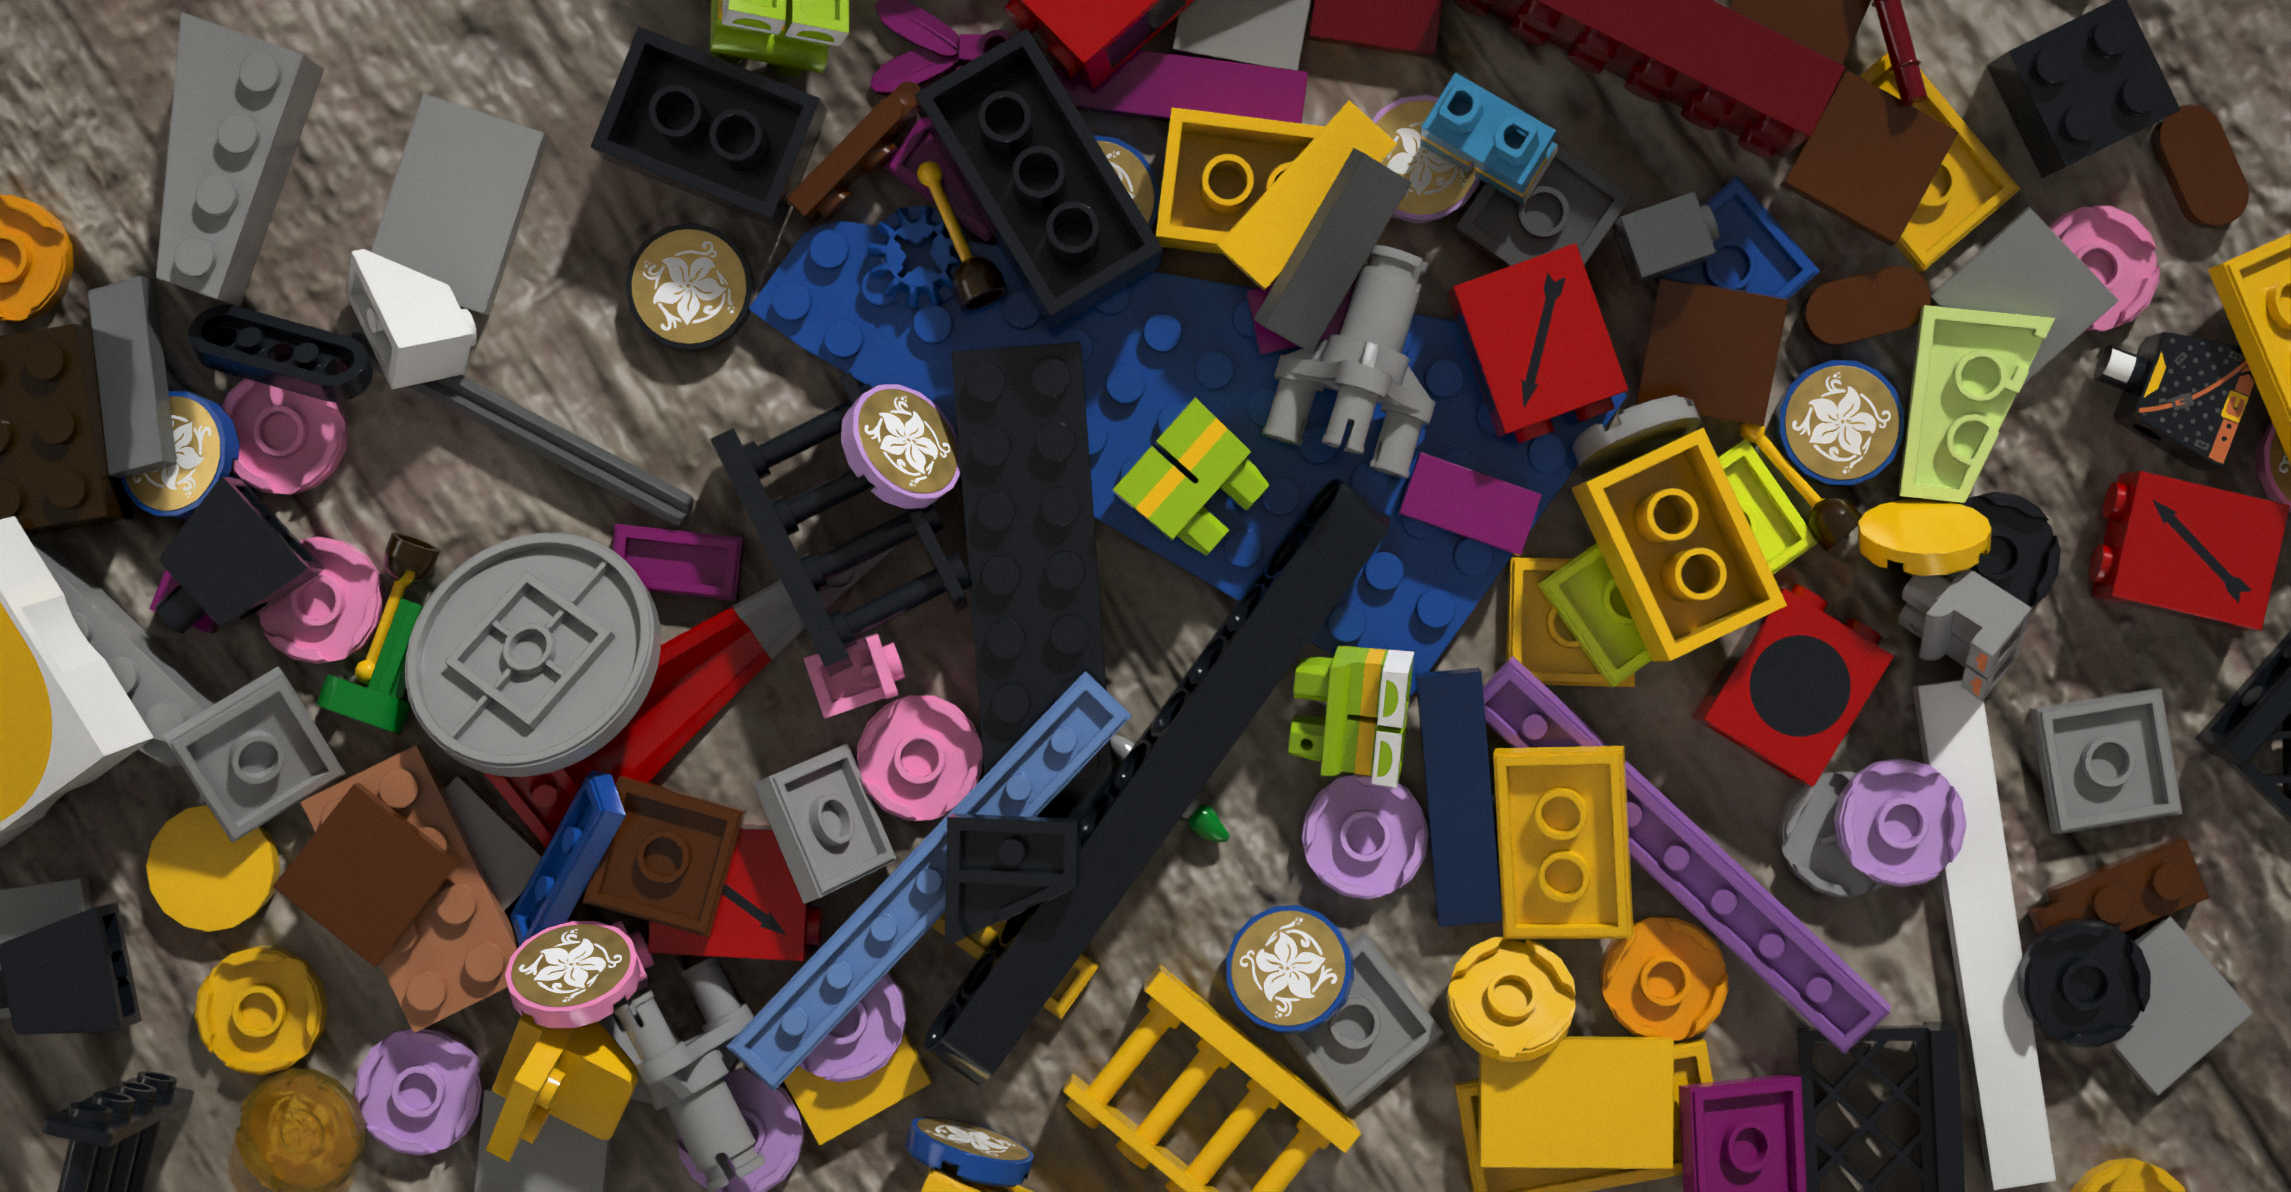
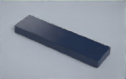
M1478 667L1416 673L1437 924L1439 927L1502 921L1482 672Z

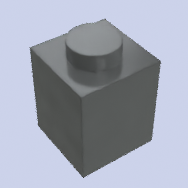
M1695 191L1621 216L1612 226L1633 286L1705 262L1716 253L1713 242L1719 241V231L1713 212L1707 204L1699 205Z

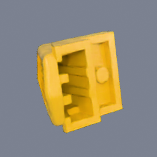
M523 1012L491 1090L506 1098L485 1151L509 1162L522 1139L534 1144L549 1114L601 1140L610 1139L617 1129L638 1083V1069L635 1063L599 1021L577 1028H547L535 1024L533 1016Z

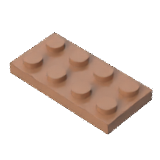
M423 744L415 745L300 802L316 832L353 784L360 783L461 862L452 876L380 965L413 1033L507 988L508 985L505 977L510 957L519 948L516 934Z

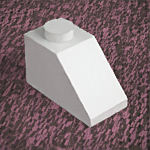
M365 249L352 251L345 293L391 389L464 375L470 347L475 346L477 342V332L471 313L468 309L460 308L450 286Z

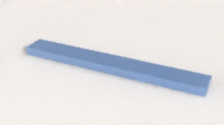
M1085 671L726 1047L774 1091L945 912L947 817L952 813L1036 817L1132 715Z

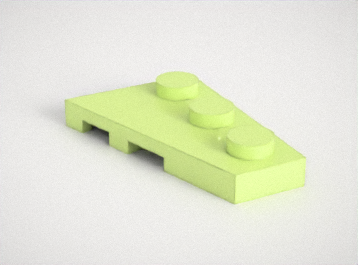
M1927 305L1921 306L1898 488L1899 496L1960 503L1966 502L1999 435L1998 431L2016 394L2020 392L2043 339H2046L2055 318Z

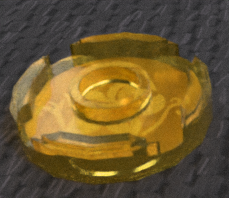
M291 1068L270 1076L244 1099L240 1112H243L240 1117L241 1126L236 1129L237 1146L246 1168L263 1186L276 1192L281 1190L286 1192H327L332 1190L357 1167L365 1147V1120L355 1097L339 1080L315 1069Z

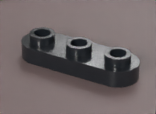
M234 305L212 307L199 314L189 328L188 337L197 359L205 367L324 401L342 402L350 400L365 391L373 377V368L366 349L358 340Z

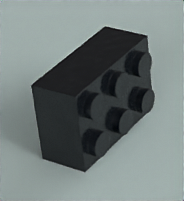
M638 26L590 147L604 160L781 229L791 205L786 198L799 185L828 111L821 99Z

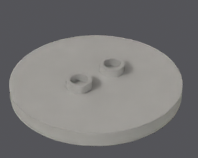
M537 533L511 538L495 544L474 555L455 569L430 596L414 624L405 660L406 689L413 712L420 725L439 747L455 760L477 771L505 777H525L541 775L571 766L587 758L611 741L630 722L645 700L654 681L661 651V630L657 609L651 594L634 569L615 551L599 542L574 534Z

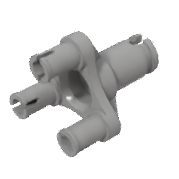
M1382 245L1374 246L1368 256L1366 266H1363L1357 275L1340 334L1330 335L1328 340L1317 343L1312 353L1305 349H1300L1286 355H1280L1274 378L1279 380L1266 425L1261 433L1262 435L1287 444L1301 446L1303 442L1302 436L1316 392H1323L1324 388L1338 391L1326 434L1323 435L1321 442L1338 448L1341 445L1346 425L1350 423L1351 428L1344 451L1363 454L1365 449L1363 446L1376 404L1382 405L1380 411L1386 413L1373 458L1370 460L1368 467L1384 474L1408 479L1409 467L1422 425H1429L1436 404L1435 401L1431 400L1409 368L1410 359L1402 354L1422 288L1418 281L1420 275L1426 274L1428 262H1423L1422 258L1399 249Z
M712 956L679 973L706 1024L701 1026L702 1033L685 1042L680 1041L676 1043L653 998L652 990L620 1007L618 1005L614 1006V1013L599 1021L631 1058L638 1069V1083L631 1100L653 1104L656 1111L666 1107L698 1172L704 1171L708 1179L705 1185L709 1192H714L729 1184L728 1180L736 1174L741 1179L766 1163L763 1154L756 1153L752 1145L756 1141L723 1076L730 1072L737 1058L726 1046L754 1016L747 1003L740 1005L718 962L719 958ZM725 1155H727L728 1158L731 1160V1162H732V1164H733V1166H734V1168H735V1172H734L732 1166H730V1164H729V1162H728V1160H727V1158H726Z

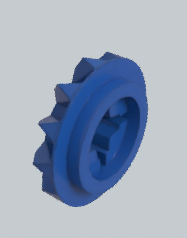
M928 205L900 207L885 220L878 223L868 246V263L872 278L879 279L888 273L892 277V281L885 288L884 294L891 299L900 288V292L894 302L911 308H922L930 304L938 305L954 295L951 268L952 266L958 268L962 262L938 209ZM962 230V233H963V235H964V237H965V239H966V242H967V244H968L966 235H965V233H964L963 230ZM933 234H936L937 236L932 241L933 246L929 254L935 261V266L941 270L940 274L938 275L932 269L926 270L924 267L918 266L912 272L908 271L902 279L900 275L905 270L904 265L907 263L908 257L897 240L901 238L906 243L910 241L912 244L919 246L925 239L929 241Z

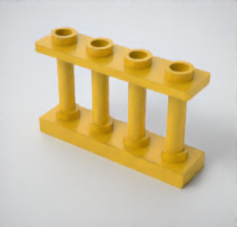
M1161 964L1157 966L1144 982V991L1152 997L1146 1004L1150 1011L1097 1077L1088 1085L1072 1073L1064 1082L1063 1091L1071 1098L1066 1103V1107L1092 1129H1096L1102 1123L1120 1137L1115 1146L1135 1165L1145 1170L1152 1163L1170 1178L1165 1184V1187L1170 1192H1220L1209 1181L1269 1107L1276 1110L1281 1102L1301 1117L1295 1125L1299 1131L1250 1192H1283L1319 1147L1325 1150L1330 1143H1333L1346 1153L1361 1135L1355 1121ZM1181 1022H1183L1202 1037L1196 1044L1200 1051L1138 1126L1109 1101L1167 1029L1172 1027L1176 1030ZM1233 1062L1251 1077L1245 1085L1249 1092L1188 1166L1160 1144L1159 1141L1217 1069L1221 1067L1226 1070L1230 1063Z

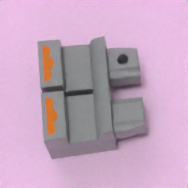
M1971 569L1961 571L1955 579L1948 575H1914L1904 587L1902 599L1907 603L1899 614L1898 623L1922 639L1919 658L1926 661H1935L1947 655L1965 667L1961 687L1983 702L2020 656L2032 608Z

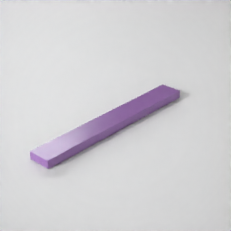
M1514 656L1483 685L1486 724L1512 748L1610 746ZM1625 760L1630 857L1845 1054L1890 1013L1891 1004Z

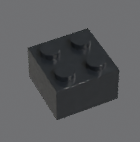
M2112 0L2008 51L1987 65L2042 178L2181 111L2127 0Z

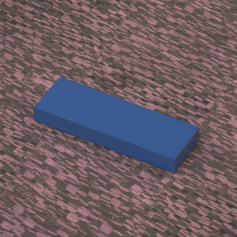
M593 770L587 774L512 910L510 917L519 947L525 940L542 930L566 923L624 820L626 814L611 774Z

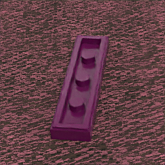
M1138 50L1093 90L1078 74L1069 79L1054 64L1052 70L1077 110L1170 122L1171 107L1302 124L1308 78L1307 71Z

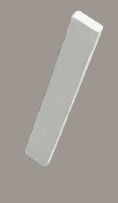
M1963 679L1912 686L1923 763L1936 769L1948 780L1951 786H1954L1963 801L1967 825L1962 848L1953 862H1949L1940 871L1986 1181L1989 1188L1999 1190L2056 1181L2033 1022L2027 1016L2018 994V967L2023 956L1984 700L1982 702L1961 687Z

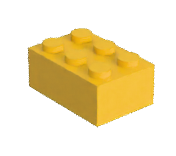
M1171 107L1155 236L1160 245L1167 248L1222 254L1216 248L1219 242L1325 126Z
M1704 427L1684 434L1571 488L1652 662L1672 661L1787 606Z

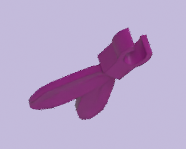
M879 0L875 7L884 25L899 37L919 48L883 64L873 75L870 86L876 93L882 95H890L901 83L911 81L921 86L954 69L959 63L962 66L988 52L994 44L1003 43L1012 38V36L1003 30H992L986 34H960L959 37L945 23L906 0Z

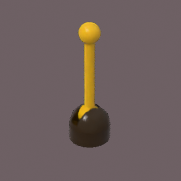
M926 161L917 170L918 180L924 186L929 187L962 262L952 279L954 295L962 311H973L988 306L1006 295L1008 292L1006 282L994 262L984 257L972 255L941 185L942 169L936 162Z
M1741 423L1739 431L1742 439L1747 438L1749 443H1755L1812 507L1809 513L1808 527L1813 538L1825 552L1858 526L1862 514L1854 505L1839 497L1821 498L1766 437L1765 426Z
M391 533L385 549L384 565L386 572L395 582L367 657L359 662L355 668V677L360 683L369 684L400 599L403 598L406 587L427 579L434 570L441 552L436 546L408 535Z

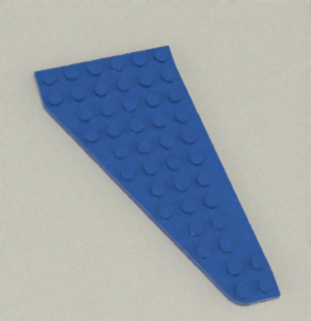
M838 221L820 225L805 233L796 242L748 308L802 349L845 374L851 372L854 379L865 385L870 383L871 387L874 388L877 385L900 384L922 393L942 410L954 427L957 438L958 429L952 351L1081 342L1094 518L1238 601L1319 491L1330 481L1341 479L1390 517V525L1381 543L1309 642L1332 656L1335 655L1338 646L1414 652L1410 697L1416 690L1415 674L1430 671L1513 555L1397 514L1418 453L1422 452L1542 494L1530 528L1531 530L1578 465L1572 450L1577 436L1596 423L1598 425L1602 423L1605 428L1628 396L1625 393H1621L1611 397L1615 410L1578 422L1575 411L1552 418L1551 421L1555 431L1519 444L1514 432L1497 438L1457 322L1413 314L1402 354L1410 359L1409 368L1431 400L1435 401L1436 404L1429 425H1422L1409 467L1410 473L1408 479L1384 474L1368 467L1370 460L1373 458L1386 413L1380 411L1382 405L1376 404L1363 446L1365 448L1363 454L1344 451L1351 428L1350 423L1346 425L1341 445L1338 448L1321 442L1323 435L1326 434L1338 391L1324 388L1323 392H1316L1302 436L1303 442L1301 446L1280 442L1261 434L1263 427L1266 425L1279 380L1274 378L1280 355H1286L1303 348L1299 347L1262 356L1259 355L1246 296L1247 291L1257 288L1151 271L1051 331L1000 246L968 241L973 256L984 257L994 262L1001 271L1008 287V292L1002 298L988 306L973 311H962L955 295L938 305L930 304L922 308H911L894 302L900 292V288L891 299L884 294L885 288L892 281L889 273L879 279H873L870 274L868 246L877 226ZM933 235L929 241L925 239L919 246L912 244L910 241L906 243L901 238L897 240L908 257L907 263L904 265L905 270L900 275L902 279L908 271L912 272L918 266L924 267L926 270L932 269L938 275L940 274L941 270L935 266V261L929 254L933 246L932 241L936 236ZM952 266V268H951V275H952V276H954L955 271L957 270V267ZM1195 397L1251 451L1247 459L1257 467L1269 484V487L1247 511L1241 508L1220 488L1203 507L1229 529L1207 556L1186 545L1177 536L1171 541L1112 491L1151 446L1194 484L1197 483L1187 471L1155 445L1156 440Z

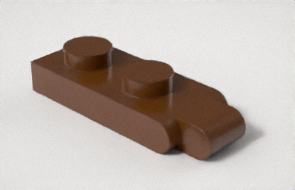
M911 81L903 82L887 98L881 100L786 198L793 208L811 225L820 216L826 221L833 218L853 195L848 187L865 170L871 175L875 174L896 152L897 146L892 142L906 128L907 123L918 113L915 94L921 91L916 83Z
M2176 837L2048 888L2046 892L2050 901L2031 908L2027 913L2037 936L2045 928L2069 918L2096 919L2125 932L2209 899L2187 840Z

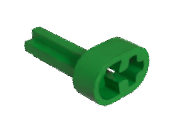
M401 598L368 686L365 687L327 674L316 705L370 725L402 734L411 710L410 702L404 700L407 693L405 682L406 652L414 624L424 606Z

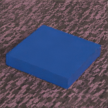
M1736 176L1703 204H1707L1710 207L1717 223L1719 241L1713 242L1716 253L1705 262L1661 277L1789 299L1820 271L1740 178ZM1660 277L1654 279V281H1655L1658 285H1659Z

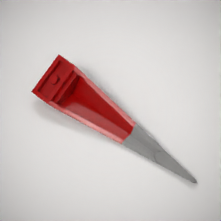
M895 547L827 580L828 587L817 592L825 609ZM779 580L662 644L654 681L639 710L611 741L595 753L571 766L541 775L505 777L484 773L545 848L548 847L585 777L591 770L611 774L615 786L619 776H626L649 783L702 727L805 629L782 581Z

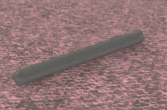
M359 325L351 337L363 344L372 368L383 373L361 325ZM462 375L408 386L672 525L681 526L692 511L695 501L692 495Z

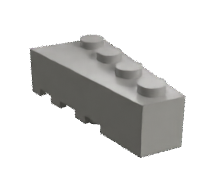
M181 12L156 278L234 306H241L324 71L321 66L298 52Z
M31 542L64 593L68 607L79 629L93 648L106 660L154 738L138 750L168 767L180 766V762L162 735L219 702V700L53 543Z

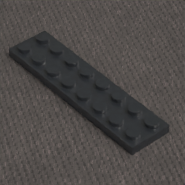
M1081 342L951 352L968 570L973 584L970 587L985 775L1085 671L1107 691ZM1110 740L1036 817L1082 818L1113 775Z

